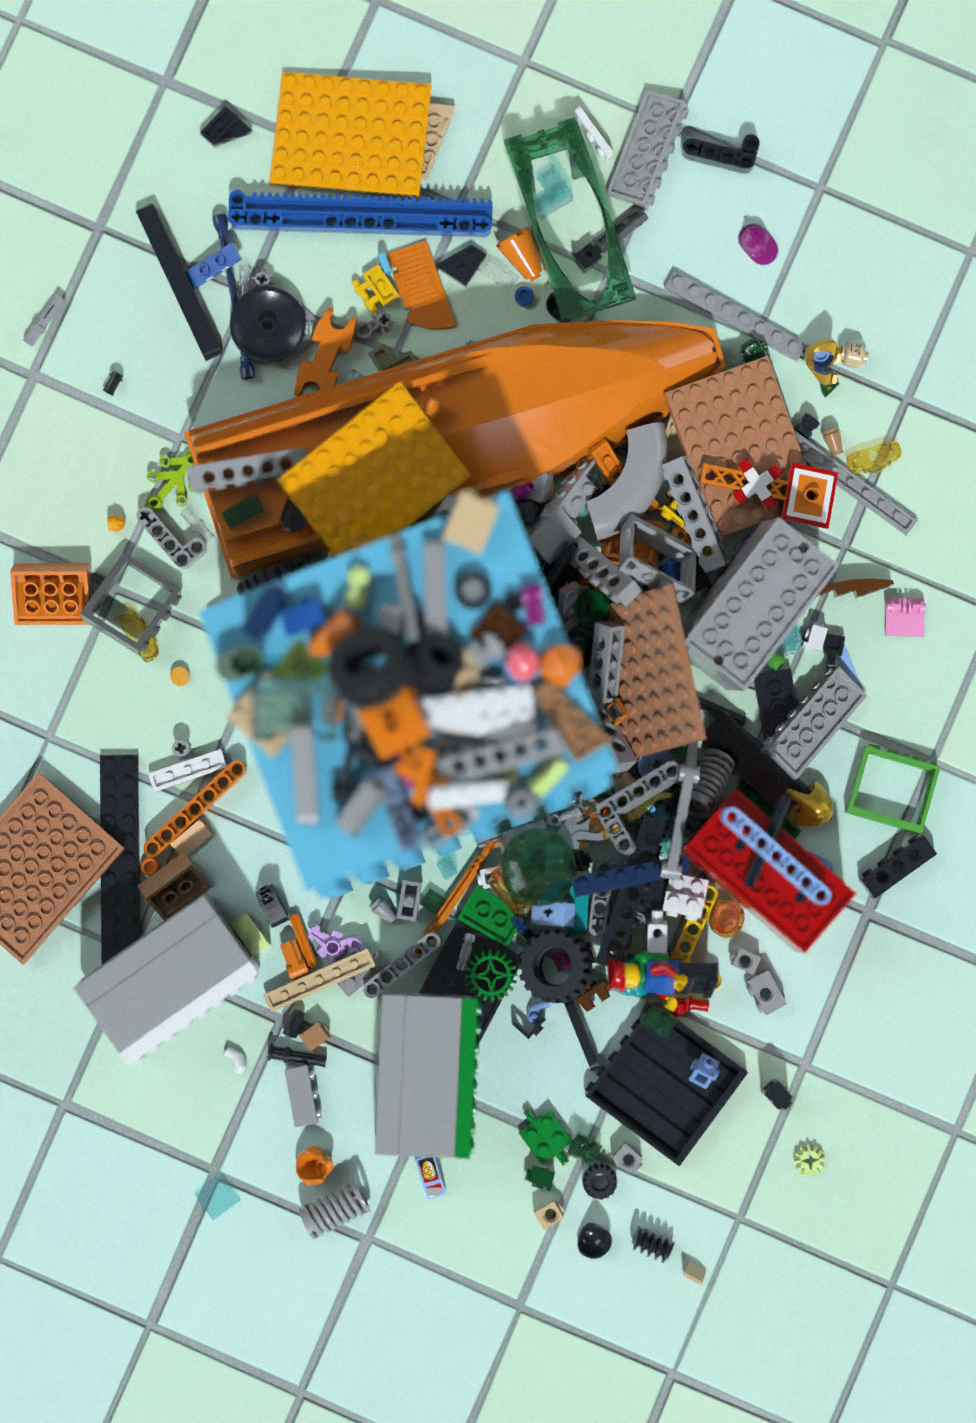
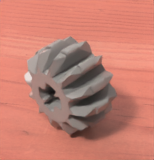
M518 786V794H516L514 789L510 790L514 796L513 798L508 795L505 796V799L511 801V803H505L504 807H512L506 814L511 815L515 812L513 817L515 821L518 818V814L521 815V821L525 822L524 814H527L532 819L533 816L529 811L538 812V809L532 807V805L539 804V800H531L537 794L534 792L528 796L529 787L526 788L525 793H522V786ZM519 798H522V801L523 799L527 801L525 804L526 808L521 810V807L520 809L516 807Z

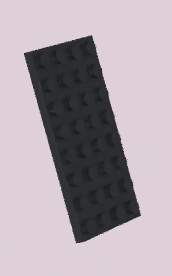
M456 921L419 993L476 996L479 991L476 989L471 993L470 990L474 988V985L467 986V983L472 980L471 978H465V975H471V971L457 969L466 933L475 935L469 961L472 960L476 963L477 960L474 955L477 954L479 958H482L481 951H484L486 956H488L489 949H492V955H495L496 951L499 950V957L506 953L507 956L504 960L512 959V962L509 963L510 967L516 965V968L512 969L511 973H517L518 964L522 963V959L519 958L520 954ZM488 959L478 965L476 973H484L487 970ZM494 959L496 971L507 972L505 966L500 961ZM467 961V967L473 968V965H471L469 961ZM490 965L489 973L481 976L490 978L492 986L494 978L502 975L493 973L492 966ZM507 978L496 980L495 991L504 987ZM476 979L477 984L483 990L489 991V985L485 979ZM482 993L477 998L481 1002V1015H477V1020L480 1022V1035H476L479 1043L502 1001L498 1000L497 995L494 996V1002H491V996H487V1000L483 1001L484 994Z

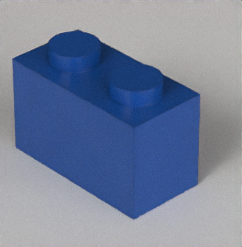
M314 597L302 600L303 604L295 606L292 603L282 607L283 610L279 611L287 637L324 626L327 623L319 599L315 600Z

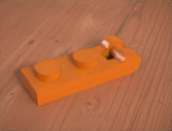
M602 438L588 451L611 487L617 481L624 468L608 442Z

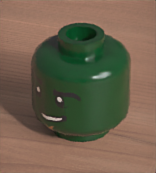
M753 337L741 345L739 352L744 362L749 363L767 356L766 351L769 348L764 339L760 341L757 337Z

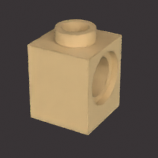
M553 1199L535 1210L534 1215L543 1230L564 1219L562 1213L565 1211L560 1202L555 1203ZM546 1210H555L556 1216L548 1219L545 1216Z

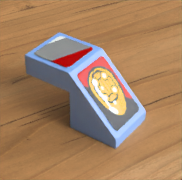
M415 1157L427 1198L431 1199L446 1194L436 1158Z

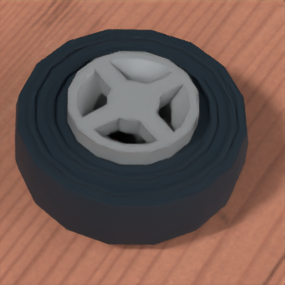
M470 572L458 579L454 592L460 605L466 609L475 610L482 608L488 603L491 598L492 589L489 580L484 575Z

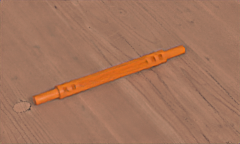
M489 839L490 842H487L480 854L475 856L423 932L424 935L430 931H439L486 862L485 858L496 843ZM429 936L428 942L430 939L433 940L434 936ZM415 948L413 950L419 955L422 952L419 948Z

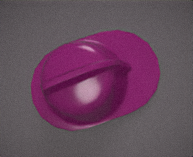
M748 224L741 229L738 235V242L751 260L759 265H768L777 258L778 245L765 228L758 224Z

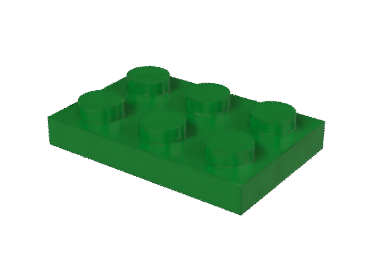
M476 885L457 919L503 946L508 947L518 930L511 922V917L519 914L524 920L527 914Z

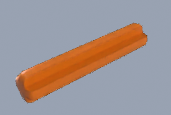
M298 913L290 915L289 919L309 969L316 967L318 963Z

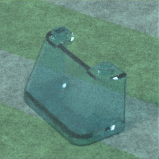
M261 677L254 680L251 693L253 740L268 742L275 736V733H291V723L312 722L313 733L317 734V738L321 739L322 742L337 740L338 692L328 677Z

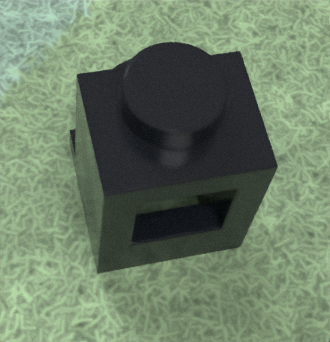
M590 242L573 254L572 260L585 274L602 260L601 254L603 252L597 244L593 245ZM587 252H590L593 256L591 258H587L585 254Z

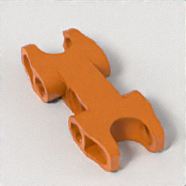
M329 307L317 323L312 337V341L320 343L312 363L303 360L297 373L293 393L295 396L299 397L304 388L310 384L317 385L320 390L337 384L339 373L332 371L339 351L345 354L349 353L354 341L357 318L351 317L348 325L344 329L338 330L331 325L334 311Z

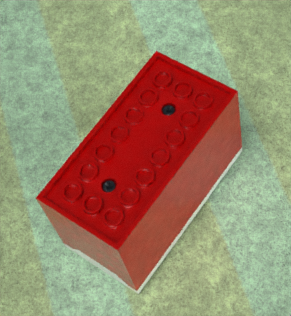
M735 789L726 795L710 816L681 847L680 853L686 855L689 861L796 953L805 954L857 893L781 827L777 831L774 842L830 891L831 898L829 902L823 905L812 902L767 861L764 862L754 888L750 889L744 886V881L756 852L723 824L720 819V813L727 807L736 808L764 833L770 818ZM733 811L727 814L726 818L729 822L735 819ZM747 824L743 825L741 829L743 835H747L750 831ZM760 837L756 842L758 848L762 841V837ZM777 850L771 854L773 861H777L779 858ZM793 864L787 865L786 872L788 874L793 873ZM804 877L801 880V885L806 887L809 884V879ZM822 890L817 891V900L823 898L824 893Z

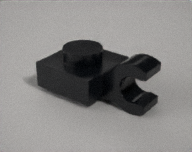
M826 634L822 652L828 654L825 668L834 667L836 655L842 656L845 636Z

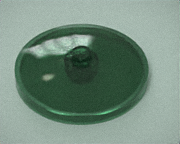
M530 829L514 836L505 846L500 858V876L506 890L517 901L528 906H547L558 902L570 891L572 887L571 878L576 877V860L571 847L560 835L547 829Z

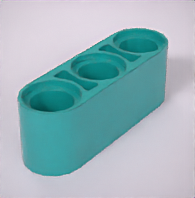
M570 882L569 903L575 904L574 927H567V930L586 934L589 895L575 897L572 882Z

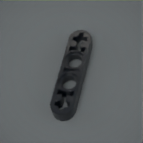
M571 1000L564 1003L591 1072L599 1069L600 1066L574 1001Z

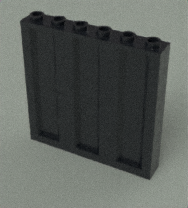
M653 1002L652 1005L650 1003L646 1005L642 1011L644 1016L641 1020L636 1019L630 1028L633 1031L630 1035L625 1034L619 1042L621 1047L618 1051L613 1050L608 1057L610 1062L607 1066L604 1067L602 1065L598 1070L596 1081L594 1083L591 1081L587 1085L585 1097L680 1167L749 1072ZM702 1053L719 1061L717 1070L720 1072L716 1080L710 1082L707 1089L689 1081L693 1071L690 1067L694 1059H699Z

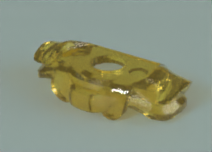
M887 442L857 451L846 457L847 466L853 473H879L886 467L891 466L892 462L899 459L901 447L897 442ZM871 451L878 452L879 459L877 461L869 459L868 454Z
M128 610L118 617V622L123 632L132 640L134 632L138 631L143 634L149 626L142 617L139 618L132 610ZM154 636L149 640V647L139 654L145 662L153 661L159 655V649L155 643L157 640Z

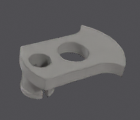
M443 736L436 743L435 747L437 757L451 753V748L455 745L461 746L462 750L472 748L473 751H477V745L474 740L465 743ZM441 743L446 745V749L440 751L438 748ZM456 760V761H455V762L461 763V764L466 768V764H465L464 761H462V760Z

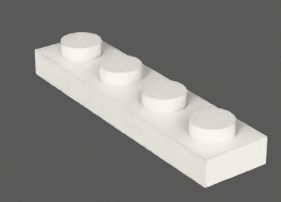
M222 749L148 773L154 792L225 769L227 764Z
M504 779L431 786L427 806L430 809L504 801L508 782Z

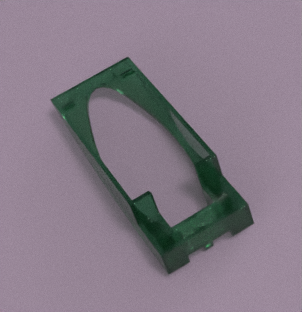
M576 117L557 122L558 127L545 131L542 129L537 131L536 134L523 138L519 134L503 140L505 154L516 182L518 197L563 323L636 300L616 231ZM565 150L571 168L572 179L576 180L585 177L592 188L605 224L608 246L607 284L603 295L597 300H589L583 297L573 287L555 261L545 242L534 208L533 193L536 192L531 160Z

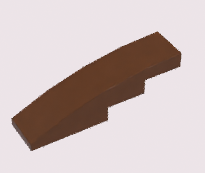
M852 579L826 584L818 596L832 591L834 597L837 598L853 592L855 599L890 587L894 582L893 580Z

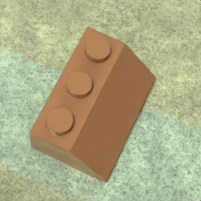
M185 852L138 885L145 900L164 921L211 887Z

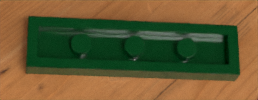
M743 780L736 789L771 819L775 808ZM785 816L783 817L779 827L795 840L801 833V830L794 824H791L790 820Z

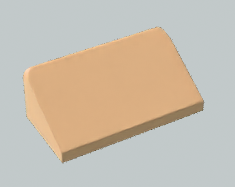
M199 819L170 845L179 855L183 852L189 855L213 834Z

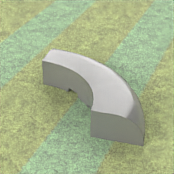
M663 422L650 423L626 430L628 436V456L621 475L606 492L586 501L598 542L621 533L622 526L631 514L640 517L652 504L664 479L662 465L668 462V441Z

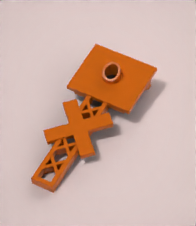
M412 684L401 690L402 694L399 697L395 696L392 699L393 702L389 704L384 703L379 708L372 706L371 709H363L357 712V715L382 760L397 752L400 753L404 762L400 760L397 762L395 774L415 781L411 803L422 807L425 801L428 805L430 792L428 786L452 784V781L438 776L433 769L437 752L428 748H422L419 743L420 740L433 733L417 706L416 688ZM390 721L396 724V729L391 727ZM412 745L414 748L413 754L408 752L406 748ZM417 762L420 763L419 768L416 767ZM455 807L430 809L445 837L465 827ZM446 818L452 819L455 827L449 829Z

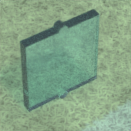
M223 1174L194 1194L201 1203L202 1209L206 1210L212 1220L240 1201V1198L233 1190V1185L228 1183Z

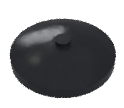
M259 287L248 291L236 302L230 316V334L237 349L247 358L259 363H277L289 358L300 347L305 336L306 319L301 305L291 294L276 287Z

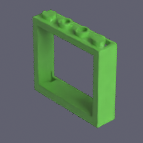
M869 744V746H864L845 813L916 834H922L940 767L936 766V762L931 760H925V762L918 761V757L913 755L900 756L896 750L888 749L887 752L880 750L881 747L878 745ZM869 754L930 772L916 824L854 806Z

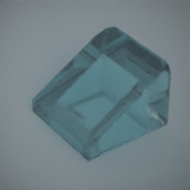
M446 857L437 863L445 880L458 873L450 857Z

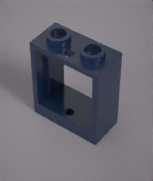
M274 585L271 588L268 586L264 587L242 628L246 635L263 644L265 643L280 615L279 611H282V607L287 602L282 589Z

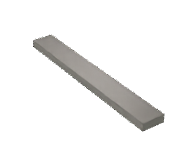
M794 430L806 464L811 467L838 472L836 485L907 536L918 521L915 517Z

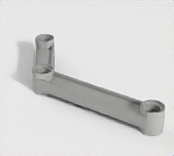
M702 740L685 745L684 764L681 763L678 774V781H682L670 849L668 859L662 861L660 877L680 880L682 863H678L692 786L693 784H698L701 767L696 766L697 748H701Z

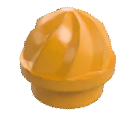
M112 514V516H107L109 531L117 533L123 530L125 520L121 515Z

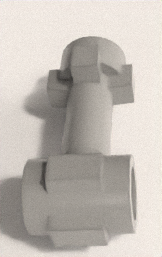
M576 803L571 805V810L552 813L549 821L552 825L558 827L566 819L574 816L576 819L582 817L585 814V809L582 804L577 805Z

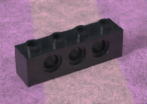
M918 835L913 836L908 840L909 845L904 848L902 846L898 847L892 852L894 854L889 859L885 857L877 862V868L874 870L869 868L861 874L863 878L859 881L872 899H876L937 855L924 835L920 837ZM910 849H914L917 852V857L914 860L908 857ZM895 860L901 862L902 867L899 871H895L892 867ZM880 871L886 875L884 882L877 880V874Z

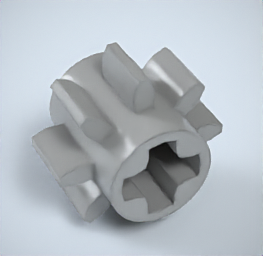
M266 269L263 272L256 270V277H251L252 281L256 282L253 284L254 289L275 285V282L270 280L274 277L273 273L268 275ZM266 278V281L261 284L260 281Z
M383 310L378 314L374 312L371 315L373 319L368 322L372 326V332H379V335H382L384 331L388 333L391 330L389 326L394 323V321H391V314H386Z

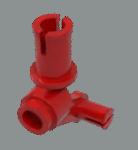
M669 995V997H673L677 1001V1007L672 1012L674 1016L683 1017L684 1013L691 1011V1009L705 1012L709 1010L710 1002L708 999H697L692 996L682 999L676 998L675 995Z

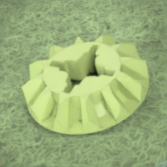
M811 1144L804 1145L796 1151L794 1164L796 1169L803 1175L813 1176L819 1174L824 1168L825 1156L819 1147ZM808 1152H810L812 1158L818 1159L812 1162L811 1168L807 1162H801V1160L808 1158Z

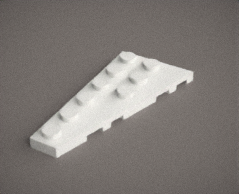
M531 685L416 700L417 706L429 727L497 740L513 737L515 741L522 739L521 734L534 732V735H537ZM538 739L535 742V747H539Z

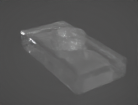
M488 254L478 267L481 273L507 292H509L519 278L517 273L491 254Z

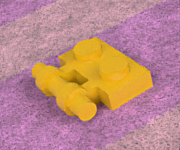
M379 265L362 274L366 282L361 284L358 279L352 282L355 293L360 295L365 302L364 306L372 314L379 311L375 305L377 302L380 301L382 306L385 307L399 298V294ZM368 288H371L375 294L372 298L366 292Z

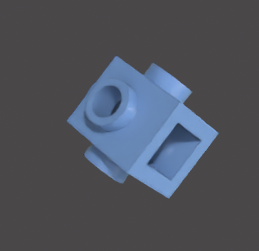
M702 1053L699 1059H694L690 1067L693 1071L689 1081L707 1089L712 1080L715 1081L720 1072L717 1070L719 1061Z

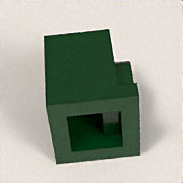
M532 1165L531 1169H527L525 1180L531 1182L533 1187L543 1189V1186H546V1191H551L555 1171Z

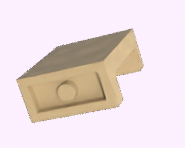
M466 489L465 492L460 491L459 498L443 532L442 539L481 554L500 507L496 506L497 501L487 497L485 500L477 498L478 493Z

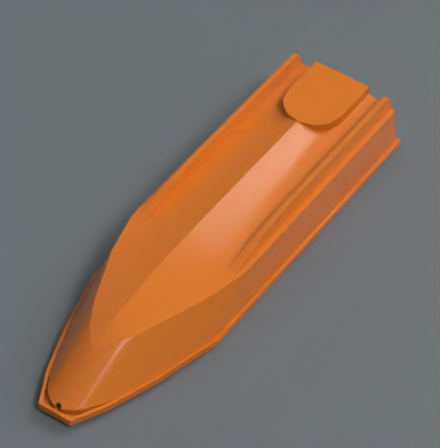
M629 320L532 324L184 433L195 465L305 447L307 456L393 385L401 382L423 412L429 397L443 404L439 413L430 422L471 475L447 495L459 498L460 491L465 492L468 489L478 493L477 498L484 499L492 494L496 495L511 491L514 486L518 487L527 481H533L545 472L552 473L553 479L572 474L579 461L593 459L588 449L602 438L614 450L628 441L626 430L656 423L668 415L670 412L663 393L718 374L726 365L716 331L713 328L668 321ZM286 458L282 460L281 465L284 469H291L293 462L291 459ZM264 462L262 464L263 471L266 473L271 472L273 464L271 462ZM245 465L243 473L246 476H251L254 473V469L251 465ZM226 468L223 471V475L226 479H232L234 471ZM212 472L204 473V480L206 482L214 481L215 475ZM274 477L266 478V482L254 483V480L246 481L247 485L235 487L234 483L227 484V488L215 490V487L207 488L208 491L204 492L231 579L329 549L307 519L302 532L296 531V534L282 529L283 525L278 522L288 495L279 483L274 480Z

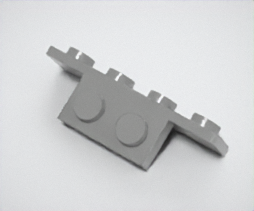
M583 459L577 463L575 470L566 478L563 486L556 491L551 502L544 507V511L540 515L543 519H554L561 508L571 518L577 517L587 503L586 501L597 490L586 477L596 463L593 459Z

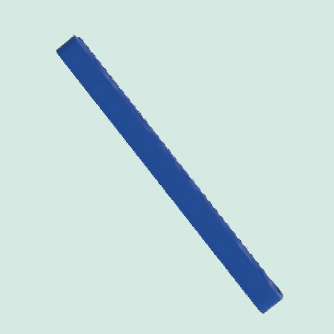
M234 190L229 195L228 219L230 225L236 230L487 237L492 231L493 203L491 199L485 203L484 199L481 198L480 203H477L476 198H474L472 203H470L469 199L466 198L465 202L462 203L461 198H458L457 202H454L453 198L447 202L446 198L443 197L442 201L439 202L438 197H436L434 202H432L430 197L427 198V201H424L423 197L416 201L415 196H413L412 200L409 201L408 197L405 196L404 200L401 201L400 196H398L396 201H394L392 196L389 197V200H386L385 196L378 200L377 195H375L374 199L371 200L370 196L367 195L366 199L363 200L362 195L358 199L354 195L351 196V199H348L347 194L344 195L343 199L340 198L339 194L333 199L332 194H329L328 198H325L324 194L318 198L316 193H314L313 198H310L309 193L306 194L305 198L302 197L301 193L295 198L294 193H291L290 197H287L286 193L280 197L278 192H276L275 197H272L271 192L265 197L263 192H261L260 196H257L256 192H253L252 196H245L241 190ZM241 197L243 201L240 204L233 203L234 199ZM237 216H240L241 219H239L238 222H235ZM259 216L261 221L253 223L251 222L253 217ZM274 217H278V220L274 224L272 222L274 220ZM329 219H336L337 223L330 226L327 224ZM349 219L356 221L353 226L346 225V222ZM367 220L375 221V224L371 227L365 225ZM387 220L394 222L391 227H385L384 223ZM444 222L448 223L446 229L443 228ZM466 222L470 226L468 229L463 230L459 225ZM483 223L486 225L485 230H481Z

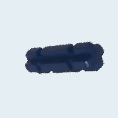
M515 914L514 917H511V922L530 943V938L535 933L519 914Z

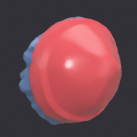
M518 643L504 653L505 659L502 661V665L511 681L527 683L536 674L539 657L531 645Z

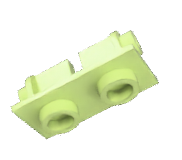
M354 566L350 567L348 571L347 582H349V587L345 594V602L350 608L356 607V609L364 610V606L367 605L368 591L360 590V588L368 587L370 573L368 568Z
M557 756L550 757L526 785L542 799L570 767Z

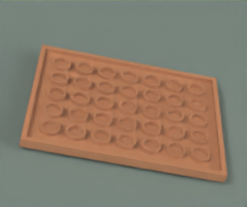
M768 356L663 393L685 456L688 455L698 481L703 463L740 471L737 465L748 458L758 475H761L776 464L782 473L776 479L788 481L792 462L806 465ZM707 469L705 479H715L716 475L714 472ZM727 473L723 476L727 484L735 481L731 474ZM745 478L741 480L744 486L748 484ZM700 483L721 537L778 516L783 512L784 501L775 499L777 504L767 511L757 495H752L738 505L732 496L736 491ZM769 484L766 485L767 489L770 490L771 487L769 486ZM782 485L778 490L782 496H785L787 486ZM809 490L806 496L809 500H814L815 495Z
M673 584L639 594L627 607H624L620 602L618 604H610L611 610L607 621L625 626L618 698H620L628 715L621 721L619 727L635 757H643L706 739Z
M40 772L36 774L0 816V945L22 965L27 963L125 849L123 845Z

